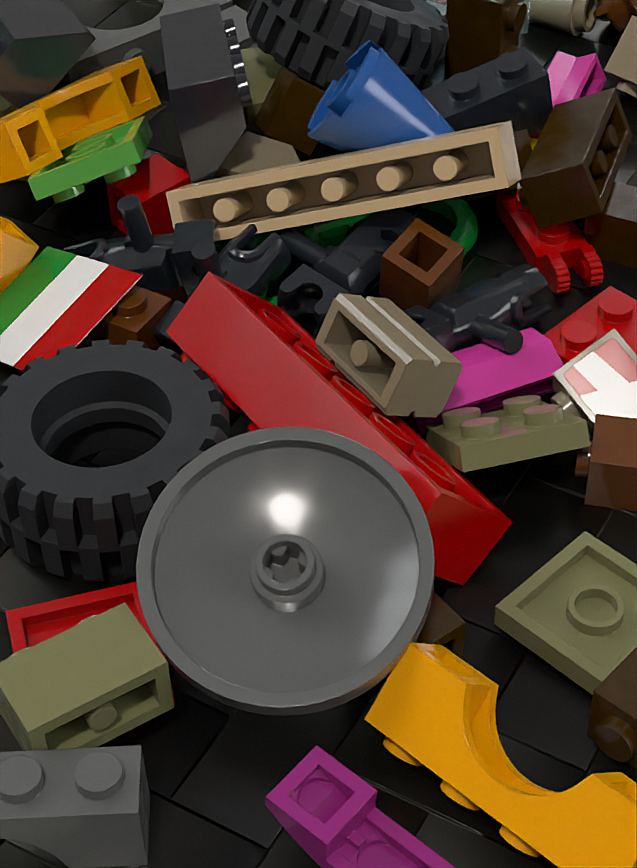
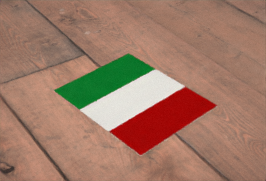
M47 246L0 294V361L23 371L26 364L40 356L47 360L56 356L57 349L74 344L76 347L143 275Z

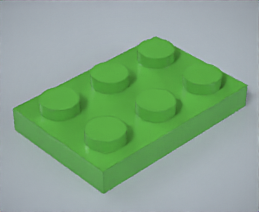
M146 116L85 138L62 150V158L32 173L27 181L36 201L52 195L55 203L62 202L85 191L84 185L93 179L103 176L106 183H112L137 172L135 165L141 162L153 136Z

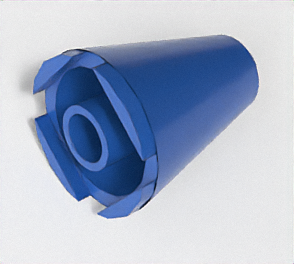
M371 40L363 43L344 64L350 69L338 82L333 79L316 106L307 127L310 129L307 135L316 142L344 153L455 132L388 54Z

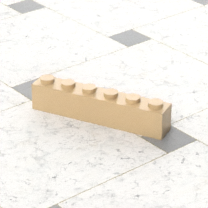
M511 121L192 183L165 193L173 228H175L176 223L213 219L217 222L214 241L234 238L250 224L256 225L258 231L255 234L508 188L522 178Z

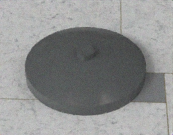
M286 426L250 431L231 437L198 455L170 480L157 498L143 527L138 546L136 582L139 601L150 631L166 659L183 678L209 697L228 706L263 715L290 716L324 711L342 705L376 686L391 673L406 652L409 644L416 642L425 624L434 589L435 558L433 539L422 505L412 488L389 462L366 446L336 433L308 427Z

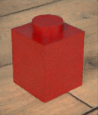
M158 153L135 165L137 172L112 183H106L112 224L127 234L117 208V203L124 196L136 195L140 199L153 235L174 232L165 192L192 184L190 175L183 168L177 167Z

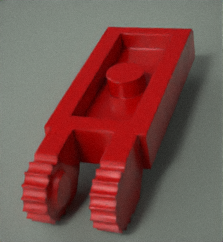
M517 189L496 194L495 209L497 215L529 265L536 267L545 277L548 287L553 291V294H560L570 290L571 279L568 271L570 267H573L579 278L583 280V284H586V287L603 283L604 271L601 259L596 254L592 244L589 245L573 221L538 229L531 210H526L522 206Z

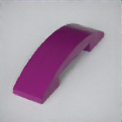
M317 745L265 798L266 807L321 868H456L375 807L377 790Z

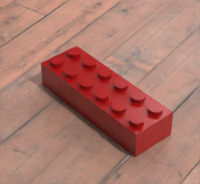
M208 271L167 329L166 333L183 350L180 355L182 362L189 359L208 374V378H211L218 385L224 395L225 405L238 413H245L252 420L247 427L249 431L286 426L325 430L359 442L389 462L412 488L428 520L434 547V580L439 577L464 586L513 523L399 416L385 415L335 367V362H330L316 348V339L284 309Z

